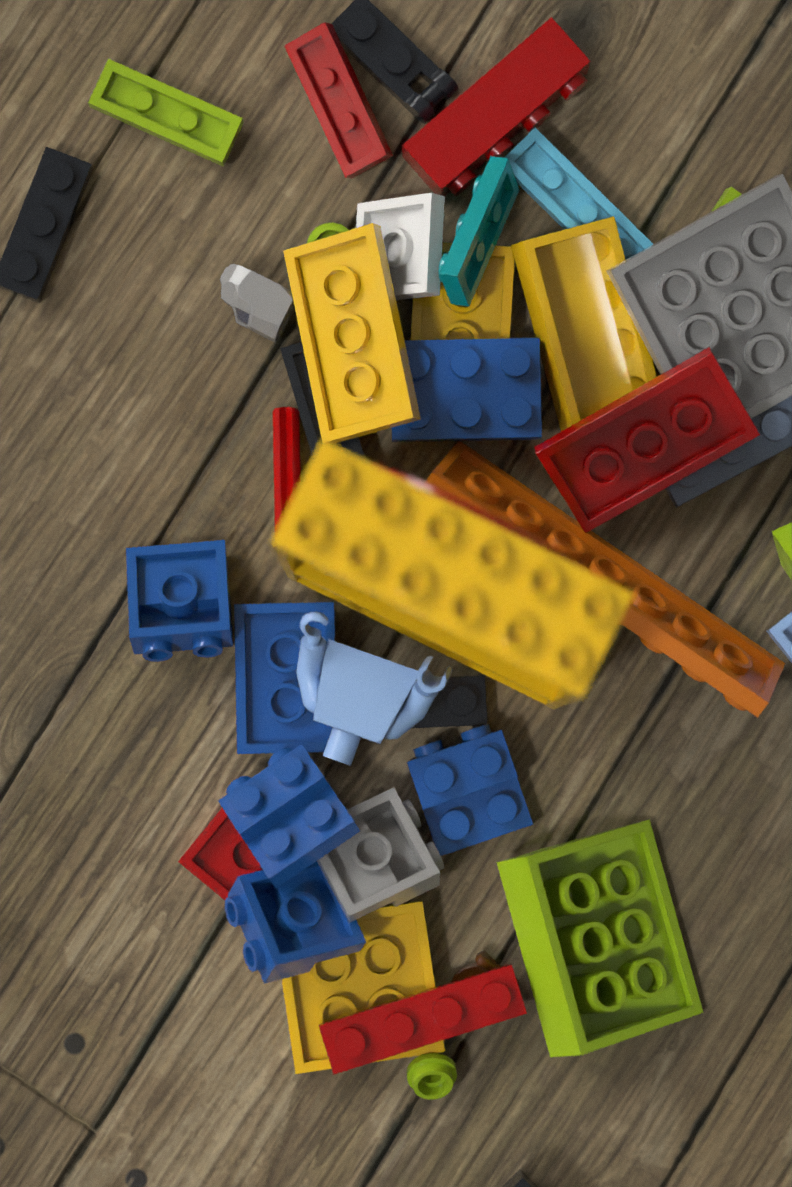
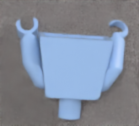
M307 613L300 621V629L305 635L300 643L296 675L303 706L308 711L314 713V721L333 727L323 756L351 766L361 738L381 744L383 738L393 740L405 734L424 719L438 691L445 687L452 674L450 666L443 676H435L430 673L428 666L433 656H428L417 671L328 639L326 644V640L321 636V631L308 624L311 621H318L326 626L329 623V619L322 613Z

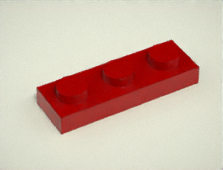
M324 22L284 45L345 178H354L392 157L391 149L333 25Z

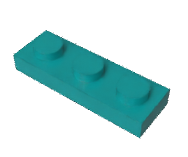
M490 156L483 174L479 175L474 182L473 197L466 213L461 214L457 221L456 236L450 250L441 257L438 269L439 280L443 283L451 304L470 306L518 195L519 187L509 158Z

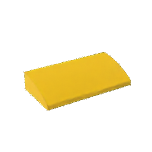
M614 216L511 245L535 337L540 339V355L561 431L657 377L652 357L606 272L608 269L626 260Z

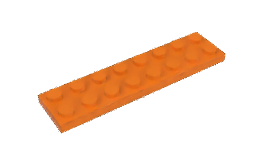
M461 441L454 445L425 483L518 527L572 558L588 569L589 572L634 593L619 625L625 626L638 635L641 642L651 651L660 654L664 653L679 663L683 671L692 679L706 682L720 691L725 700L736 709L747 710L756 717H759L770 702L785 666L783 661L593 531L585 533L574 518Z

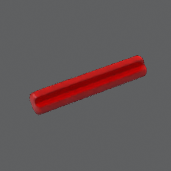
M278 407L272 412L275 532L301 482L299 410L295 407Z

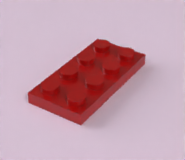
M708 347L534 448L537 457L583 531L587 533L758 437L760 433L711 348Z

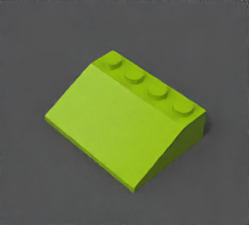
M650 819L497 862L550 1057L584 1055L704 1013Z

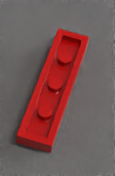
M508 964L333 1019L318 1026L334 1075L527 1014L512 964Z

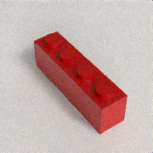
M551 17L402 145V157L435 194L446 196L451 191L454 196L459 195L475 181L477 176L474 171L486 160H489L490 156L503 158L513 148L514 144L511 139L524 128L530 133L534 128L539 127L550 116L551 112L548 110L550 105L561 96L568 101L587 84L588 80L584 76L588 73L591 61Z

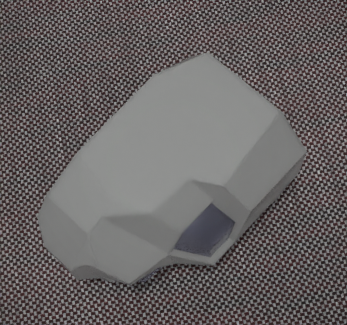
M237 264L229 265L220 277L222 285L221 299L234 310L237 324L276 343L295 309L292 292L252 270Z

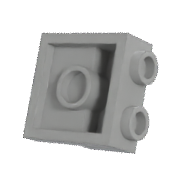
M394 787L347 809L360 832L317 861L349 923L391 902L396 907L439 886L440 870L444 869L442 858L433 842L430 841L425 844L416 829L421 826V822L413 804L409 799L402 802Z

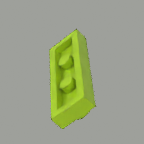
M111 59L107 60L88 101L90 108L223 167L244 123L243 118Z

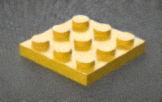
M423 901L402 903L396 907L394 905L383 906L356 919L366 940L361 951L317 962L310 972L282 979L295 1074L331 1069L319 1030V1024L435 988ZM444 1041L432 1043L376 1062L420 1056L426 1053L445 1052Z

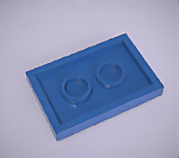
M539 338L404 340L421 420L392 427V442L539 440L542 438Z
M334 602L234 604L237 754H271L283 748L295 749L301 744L308 753L324 752L333 727L314 721V713L308 711L303 706L296 671L300 643L305 635L300 629L302 617L310 612L324 614L329 619V623L326 626L318 621H311L308 624L321 631V636L326 640V644L328 639L335 641Z

